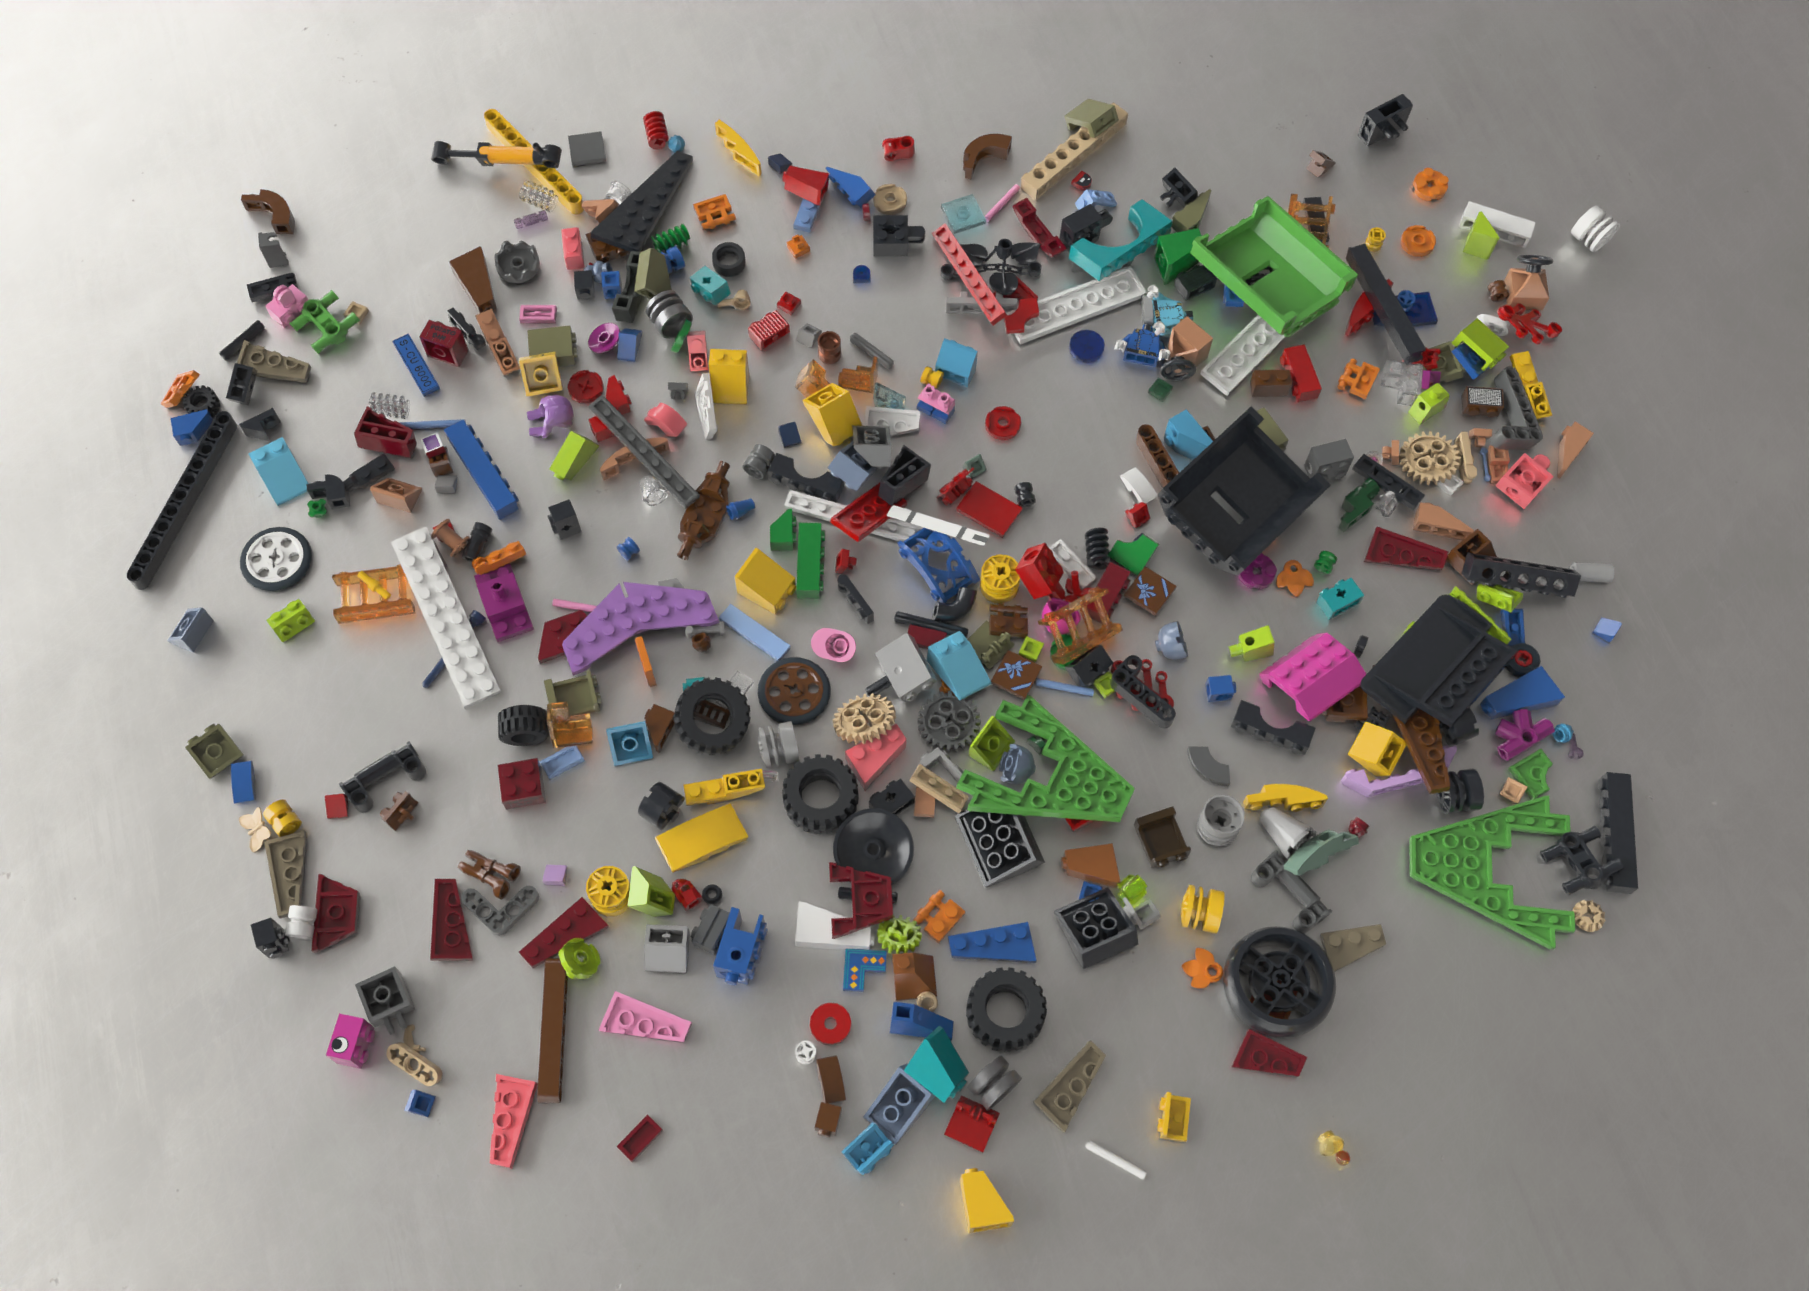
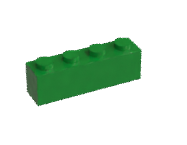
M799 523L797 598L820 599V592L824 591V580H820V575H824V563H821V558H825V547H821L822 541H825V530H822L821 523Z

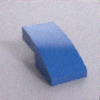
M252 761L231 764L234 804L256 800L253 782L255 775Z

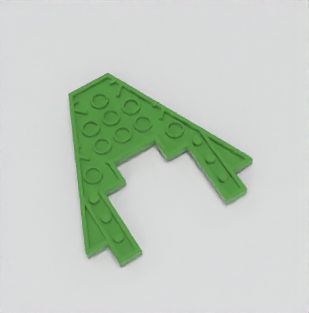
M1027 695L1021 707L1003 700L996 712L995 718L1046 739L1047 742L1043 748L1042 755L1058 761V764L1047 786L1028 778L1021 793L965 769L956 788L973 795L967 810L1022 816L1120 822L1135 788L1033 697Z
M1549 796L1539 797L1423 832L1409 838L1411 878L1550 950L1556 948L1555 932H1575L1574 911L1514 905L1513 885L1493 883L1492 848L1510 849L1512 847L1511 831L1563 836L1566 832H1571L1570 815L1550 813Z

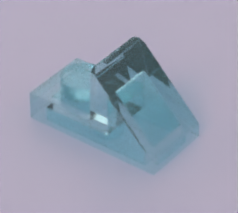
M878 382L875 383L873 396L875 407L904 410L906 396Z

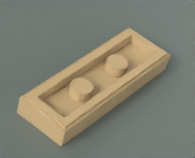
M921 764L918 765L909 780L957 813L962 811L969 798L967 794Z

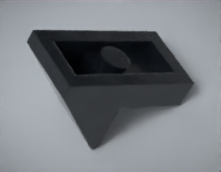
M271 408L239 425L246 436L270 441L265 430L275 427L281 421L274 408Z

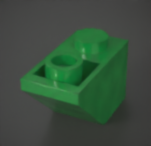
M788 509L770 525L771 551H793V544L797 543V532H793V527H797L796 516H793L792 509Z

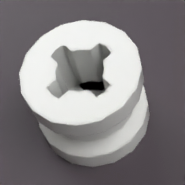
M802 1041L796 1046V1058L801 1064L808 1065L815 1061L817 1051L811 1041Z

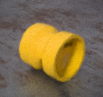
M1378 227L1372 228L1369 231L1365 241L1369 251L1377 252L1381 249L1386 238L1385 231Z
M926 366L920 382L925 385L930 384L935 389H938L943 380L944 372L939 370L933 371L931 367Z

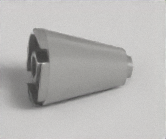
M1267 807L1260 814V822L1287 859L1304 843L1310 840L1311 836H1316V831L1312 827L1275 807Z

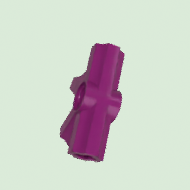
M1527 709L1514 711L1512 713L1513 723L1502 718L1495 730V735L1507 740L1497 747L1498 754L1502 759L1509 761L1554 733L1553 724L1546 718L1533 724L1531 711Z

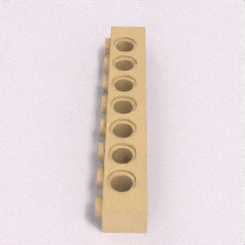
M1113 102L1111 105H1115L1119 121L1096 138L1090 137L1088 128L1081 127L1064 144H1060L1052 154L1049 153L1041 163H1037L1029 173H1025L1022 176L1021 190L1036 201L1127 124L1128 113Z

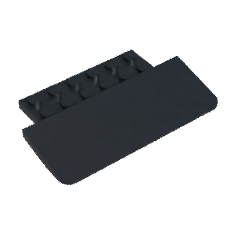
M1445 594L1437 598L1361 680V688L1404 724L1408 722L1418 709H1421L1452 728L1516 656L1518 650L1488 634L1492 628V623L1464 602Z

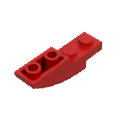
M1387 279L1386 281L1392 288L1394 283L1390 279ZM1365 292L1360 295L1354 305L1346 326V336L1359 331L1362 324L1368 323L1374 316V308Z

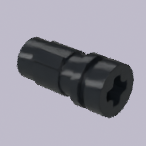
M475 522L470 533L471 537L462 555L465 560L472 562L480 556L485 542L488 541L492 533V528L484 523Z

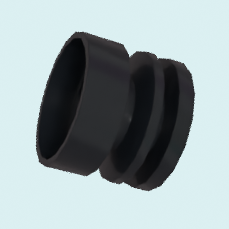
M1476 769L1460 770L1457 774L1454 771H1449V791L1436 793L1443 813H1459L1462 811V808L1464 811L1480 810L1484 804V789Z

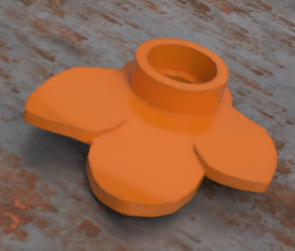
M1289 560L1285 563L1283 571L1277 575L1276 583L1278 588L1287 586L1289 591L1295 597H1298L1302 593L1304 585H1314V579L1310 571L1303 569L1298 561ZM1291 566L1296 568V572L1291 570Z
M1196 948V960H1190L1182 964L1184 972L1188 976L1193 977L1191 986L1197 989L1206 988L1211 982H1218L1223 976L1221 965L1215 962L1211 952L1203 948ZM1209 970H1214L1216 975H1210Z

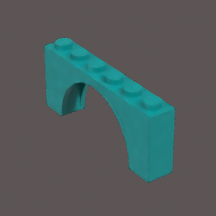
M1141 199L1130 206L1128 220L1136 227L1139 233V237L1124 246L1106 247L1082 238L1071 245L1069 259L1100 281L1110 276L1115 270L1120 269L1127 262L1132 261L1140 253H1144L1152 245H1156L1158 236L1170 234L1172 220Z

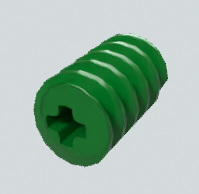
M681 224L680 228L675 226L674 231L668 229V234L663 231L661 236L656 234L655 239L651 236V240L655 249L661 253L663 250L666 252L667 249L675 245L681 249L682 242L688 246L690 235L686 226Z

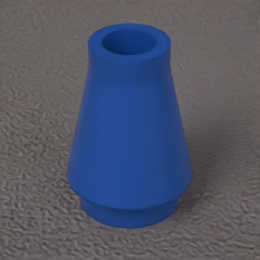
M751 498L730 502L726 506L727 513L732 520H738L752 509H755V503Z

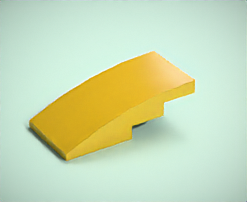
M730 803L690 819L656 836L655 840L673 873L704 862L710 856L728 850L729 846L746 841L749 836Z

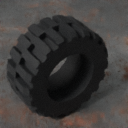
M710 677L704 678L703 681L699 682L697 680L693 682L690 687L688 686L684 690L675 707L674 722L676 725L675 730L679 733L680 740L688 744V748L691 750L695 749L700 754H723L727 750L733 749L742 740L748 730L751 719L749 713L751 710L750 705H747L746 696L740 693L741 689L738 686H732V682L728 680L724 682L721 681V678L717 677L714 680H710ZM715 699L722 702L729 709L730 723L723 732L709 734L697 727L694 722V710L701 701Z
M815 754V758L810 759V756L804 758V762L798 761L794 764V769H789L787 778L783 781L782 796L789 819H793L797 827L802 826L803 831L808 833L810 829L814 830V834H821V831H826V834L832 833L833 828L838 830L845 819L857 810L859 794L856 776L854 773H851V768L848 765H843V761L839 758L835 761L831 755H826V758H823L821 754ZM818 780L829 781L839 789V798L833 805L827 808L818 809L810 807L802 799V791L808 784Z
M1001 967L996 968L995 972L991 970L986 972L984 977H980L974 987L972 986L967 1000L966 1017L968 1018L969 1028H972L974 1037L976 1039L979 1038L981 1044L984 1046L989 1045L995 1051H998V1049H1003L1004 1052H1010L1011 1049L1018 1051L1023 1046L1030 1045L1035 1037L1037 1038L1040 1034L1047 1015L1046 997L1042 994L1043 989L1041 986L1035 984L1036 980L1032 976L1028 978L1026 972L1020 970V973L1014 971L1015 968L1008 967V970H1003ZM1000 992H1009L1018 996L1026 1007L1024 1020L1018 1026L1011 1028L1001 1027L992 1022L987 1014V1003L993 995Z

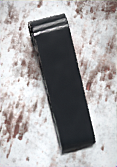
M1136 655L1128 656L1113 672L1110 681L1111 688L1157 726L1169 728L1176 716L1175 709L1136 678L1140 673L1142 660ZM1128 665H1134L1136 669H1131ZM1116 678H1122L1124 682H1118ZM1131 690H1136L1139 692V694L1135 695L1131 692ZM1146 702L1153 703L1154 707H1149Z

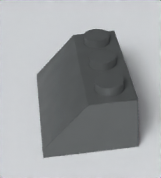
M853 425L854 449L871 466L879 469L891 467L892 445L889 427Z

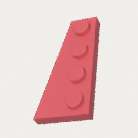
M496 1074L497 1091L494 1097L496 1105L495 1114H493L494 1131L491 1137L490 1164L512 1169L538 1083Z

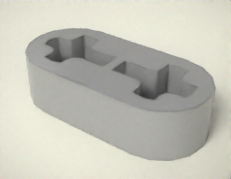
M1143 295L1141 300L1143 325L1150 324L1153 326L1152 298Z

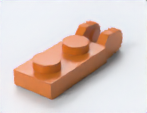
M519 541L512 542L485 557H477V559L472 561V567L477 574H486L525 556L526 552Z

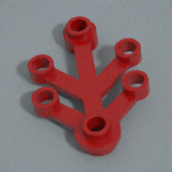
M1520 303L1514 307L1503 305L1497 311L1501 320L1509 321L1517 329L1515 333L1519 338H1525L1529 331L1533 335L1531 340L1535 344H1540L1544 340V336L1536 329L1544 331L1549 338L1558 337L1562 332V327L1558 323L1551 322L1547 326L1536 322L1541 317V313L1536 309L1522 315L1526 308Z
M1144 659L1141 667L1144 682L1138 677L1136 678L1174 707V700L1171 696L1167 695V673L1159 671L1156 674L1155 680L1159 687L1158 694L1152 687V662L1149 659ZM1117 660L1113 662L1114 664L1111 666L1112 675L1117 669L1116 666L1120 665L1123 661ZM1146 663V664H1148L1150 667H1149V668H1145V667L1143 666V664ZM1162 675L1165 679L1160 680L1158 676ZM1131 690V692H1132L1133 694H1135V695H1138V694H1139L1138 691H1136V690ZM1116 692V696H1117L1119 699H1124L1122 696H1120V695ZM1146 702L1149 707H1154L1153 703ZM1131 705V708H1132L1133 710L1139 711V710L1136 709L1133 705Z

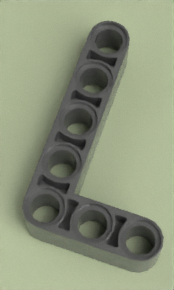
M1507 366L1494 378L1496 388L1503 389L1504 408L1511 426L1500 428L1490 437V443L1494 448L1500 450H1530L1543 439V434L1517 370Z

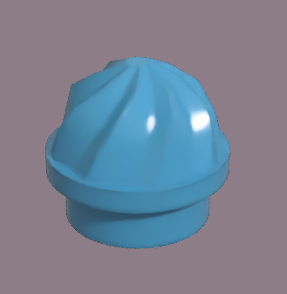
M674 135L669 139L668 147L674 153L676 151L681 152L685 147V141L681 136Z
M1561 723L1554 728L1553 737L1557 742L1567 743L1572 739L1574 731L1570 725Z

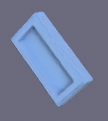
M573 743L543 759L540 763L550 780L585 760L577 745Z

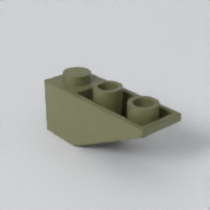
M1211 189L1199 194L1196 200L1189 202L1183 210L1177 211L1173 215L1171 227L1176 232L1199 228L1209 202Z

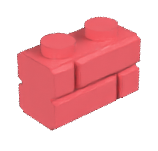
M579 228L561 230L567 270L584 268L582 239Z

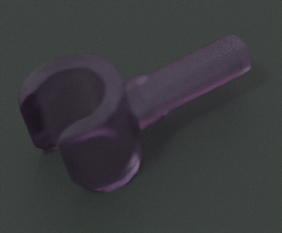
M1573 733L1571 739L1572 750L1569 751L1568 756L1573 759L1575 751L1578 754V759H1580L1584 753L1577 746L1576 736Z

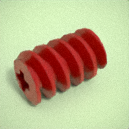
M659 111L647 113L643 117L648 144L652 149H663L669 140L664 114Z

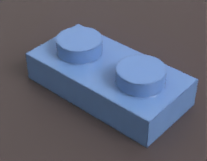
M803 198L793 224L794 229L810 233L820 206Z

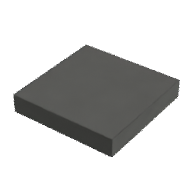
M602 131L568 136L572 166L606 162Z

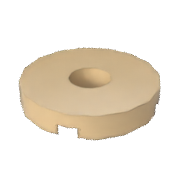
M884 184L876 190L873 202L875 208L882 214L895 215L902 212L906 207L907 194L902 187H897L895 184ZM892 197L894 200L888 201L886 198Z

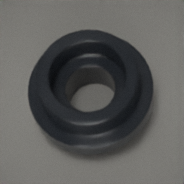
M714 884L706 886L702 891L704 902L709 905L719 903L722 899L721 888ZM714 892L716 893V896L714 898H710L709 894Z

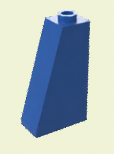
M1540 666L1486 696L1480 705L1482 711L1492 720L1511 716L1514 711L1520 709L1535 711L1557 706L1565 696L1544 668Z

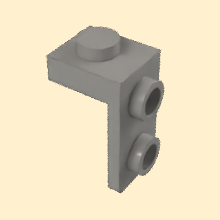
M938 747L931 753H925L920 758V764L929 770L940 762L957 782L963 774V770L957 764L954 765L950 761V756Z
M1126 897L1122 899L1125 903L1123 909L1133 925L1137 924L1141 930L1162 917L1150 898L1135 908L1131 906Z

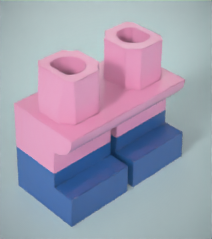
M930 384L926 385L918 397L920 401L916 409L929 416L932 415L934 419L944 424L948 422L955 412V399L945 392L942 393L936 390Z

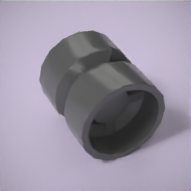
M756 444L750 456L743 464L744 471L754 478L762 479L768 471L767 467H770L775 457L774 452L764 445Z

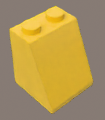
M710 349L709 373L713 403L747 405L750 374L747 350Z
M834 383L827 385L802 400L825 442L832 446H838L847 438L853 437V425L863 426L850 392Z
M758 548L753 550L735 575L737 593L773 614L783 609L787 597L796 590L795 577Z
M978 1168L965 1170V1173L961 1174L960 1184L968 1233L1011 1227L1014 1223V1217L984 1171H978Z

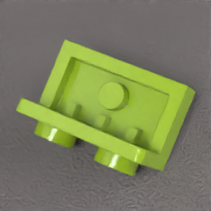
M1479 584L1477 586V600L1512 612L1523 599V593L1504 588L1502 585L1496 584L1495 587L1486 584Z
M297 599L290 602L279 612L273 613L266 621L279 639L285 642L314 623L315 619L301 600Z

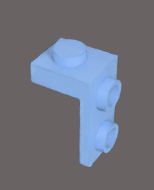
M1086 189L1075 202V205L1080 210L1089 204L1093 207L1096 205L1116 207L1117 202L1111 192Z

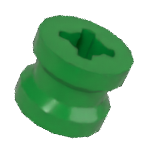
M1321 551L1314 567L1321 573L1330 574L1333 570L1332 565H1335L1338 559L1329 551Z

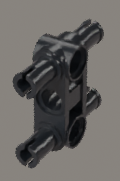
M1595 825L1581 833L1566 832L1561 839L1555 842V845L1540 851V855L1545 863L1562 855L1578 876L1562 884L1563 890L1568 896L1583 888L1597 889L1603 882L1607 881L1608 876L1624 870V865L1619 858L1604 865L1599 864L1587 847V843L1601 837V833ZM1572 842V843H1574L1575 845H1574V846H1568L1566 843ZM1589 875H1596L1598 878L1592 879V878H1589L1588 876H1589Z

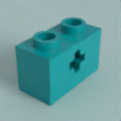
M703 266L689 277L693 292L699 293L705 301L711 302L715 306L731 294L728 282L707 266Z
M1352 578L1346 581L1342 579L1333 588L1322 590L1316 603L1330 620L1360 604L1364 594Z

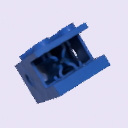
M731 907L713 967L716 977L725 979L726 983L737 985L738 982L748 985L749 980H753L755 976V960H759L762 948L760 946L761 941H765L767 936V923L764 921V915L759 914L754 934L741 931L742 918L740 909Z

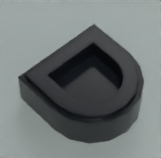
M1364 635L1359 637L1354 650L1356 657H1361L1369 637Z

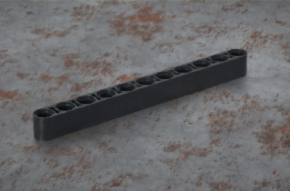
M221 411L213 419L127 571V578L135 588L139 590L146 589L152 582L233 437L237 424L229 412Z

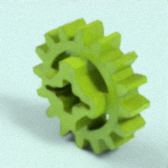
M893 915L891 920L879 924L877 930L878 943H882V949L888 947V953H891L893 950L896 951V954H900V951L908 953V950L914 952L915 947L920 945L922 937L921 927L916 926L917 921L910 922V917L903 919L902 915L899 918Z

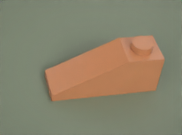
M1576 421L1571 427L1567 425L1561 433L1564 437L1559 445L1557 478L1559 479L1594 434Z
M1420 502L1415 511L1413 526L1415 531L1462 541L1474 532L1468 525L1441 507L1431 503Z

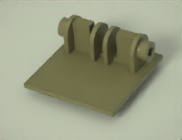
M987 620L967 639L982 665L988 670L1015 645L1010 640L1011 635L1007 632L1002 633L1000 636L989 635V622Z

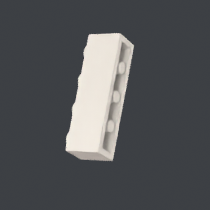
M1468 202L1459 224L1460 228L1470 231L1478 213L1482 211L1500 237V241L1526 248L1536 222L1478 203Z

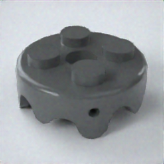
M504 241L500 251L494 256L496 270L499 276L507 282H526L533 278L539 270L540 261L535 246H530L524 241H519L518 244ZM522 262L520 266H514L515 263Z

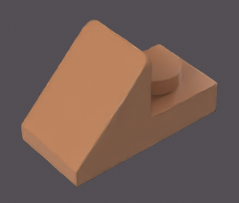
M615 199L588 200L582 203V208L589 216L595 217L599 224L619 206Z

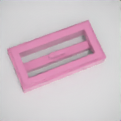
M521 305L519 321L520 323H556L557 307L556 305Z

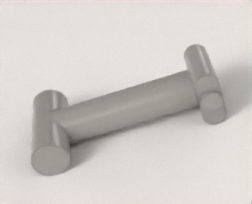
M721 621L716 626L695 628L687 626L685 636L691 638L692 635L701 632L705 634L720 633L721 636H724L725 625Z

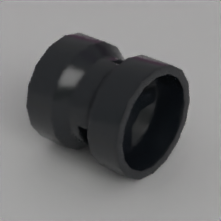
M1022 482L1014 487L1015 494L1018 496L1017 503L1019 506L1028 507L1036 502L1035 495L1032 494V483Z

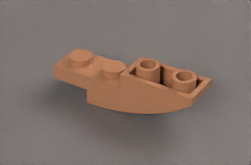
M490 309L475 315L484 338L503 375L505 376L519 370L520 366L493 310Z

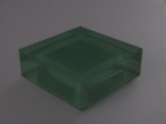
M1158 377L1149 388L1148 393L1163 402L1173 390V386Z

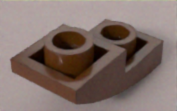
M835 1055L816 1059L823 1102L829 1104L846 1100L838 1057Z

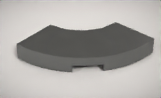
M1188 747V755L1193 767L1206 777L1208 781L1223 786L1230 785L1229 765L1216 761L1210 754L1208 747Z

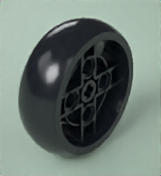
M1277 926L1255 930L1235 944L1225 962L1223 985L1228 1003L1242 1022L1261 1034L1277 1038H1290L1305 1034L1317 1027L1327 1017L1332 1008L1336 994V978L1333 966L1321 946L1300 931ZM1275 945L1290 950L1289 952L1271 951L1263 955L1255 948ZM1305 961L1308 962L1316 975L1319 994L1310 988V975L1304 964ZM1286 963H1292L1295 969L1288 968ZM1257 966L1264 967L1266 972H1260ZM1240 969L1249 975V989L1255 999L1253 1003L1250 1002L1242 989L1239 977ZM1278 978L1282 980L1281 984L1277 983ZM1293 991H1298L1301 994V998L1296 997ZM1264 994L1270 995L1273 1001L1266 1000ZM1297 1009L1305 1015L1296 1019H1279L1269 1016V1013L1271 1011L1284 1013Z

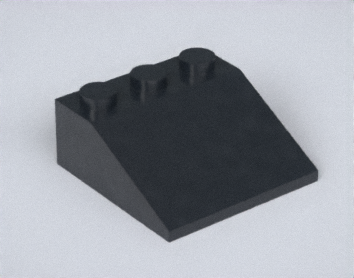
M1109 887L1054 911L1062 931L1083 969L1138 945L1137 929Z

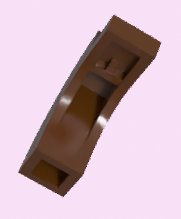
M987 134L973 140L964 151L963 170L965 171V178L971 180L977 164L985 158L995 157L1007 160L1011 149L1012 136Z
M260 189L259 195L242 194L241 202L246 211L270 212L273 214L271 225L276 234H294L295 220L283 197L265 189Z

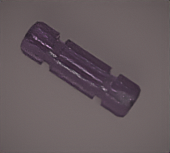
M545 210L538 212L539 214L533 213L523 216L522 219L520 217L514 219L515 227L520 229L524 225L530 226L539 223L540 220L542 222L548 220Z

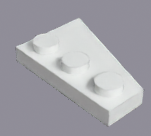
M866 406L864 426H888L890 437L919 431L921 411Z

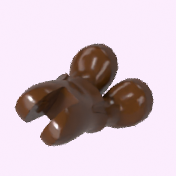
M467 850L464 855L476 862L473 867L460 861L457 868L461 872L479 879L482 883L489 884L493 888L494 895L501 900L504 899L510 889L508 881H516L521 867L514 863L502 864L476 851ZM494 872L500 874V875L503 876L505 879L500 878V877H497V876H494V875H493Z

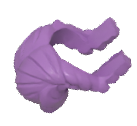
M559 395L541 398L539 408L528 411L527 418L528 420L540 419L541 416L545 417L543 427L529 428V435L547 438L555 426L560 428L571 427L574 414L570 401Z

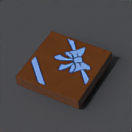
M1145 566L1127 589L1124 597L1156 616L1177 586Z
M1008 650L991 679V684L1025 700L1041 672L1042 666Z

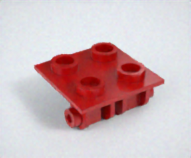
M973 467L970 470L964 469L961 473L959 472L955 475L952 481L939 489L940 494L936 498L942 497V502L946 506L948 504L951 505L960 497V494H963L972 486V479L966 476L975 468Z
M961 1095L944 1135L983 1153L1000 1113L993 1109L987 1110L982 1104Z

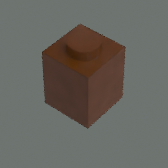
M824 1102L820 1103L814 1127L815 1131H818V1135L828 1138L831 1135L836 1136L842 1113L841 1106Z

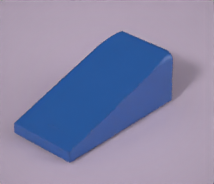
M1523 608L1514 609L1512 612L1500 610L1502 628L1512 639L1508 645L1513 646L1518 643H1525Z

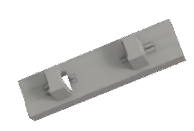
M961 291L960 297H947L946 313L984 314L976 300L968 297V292ZM996 292V299L1006 313L1017 309V298H1003L1002 294Z

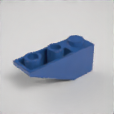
M830 167L825 168L830 173L829 179L833 183L837 181L839 184L837 188L843 194L847 193L849 195L847 199L853 206L857 204L862 208L863 204H867L876 195L860 176Z
M893 1002L890 1033L926 1038L938 1026H941L950 1041H952L954 1021L915 1004Z

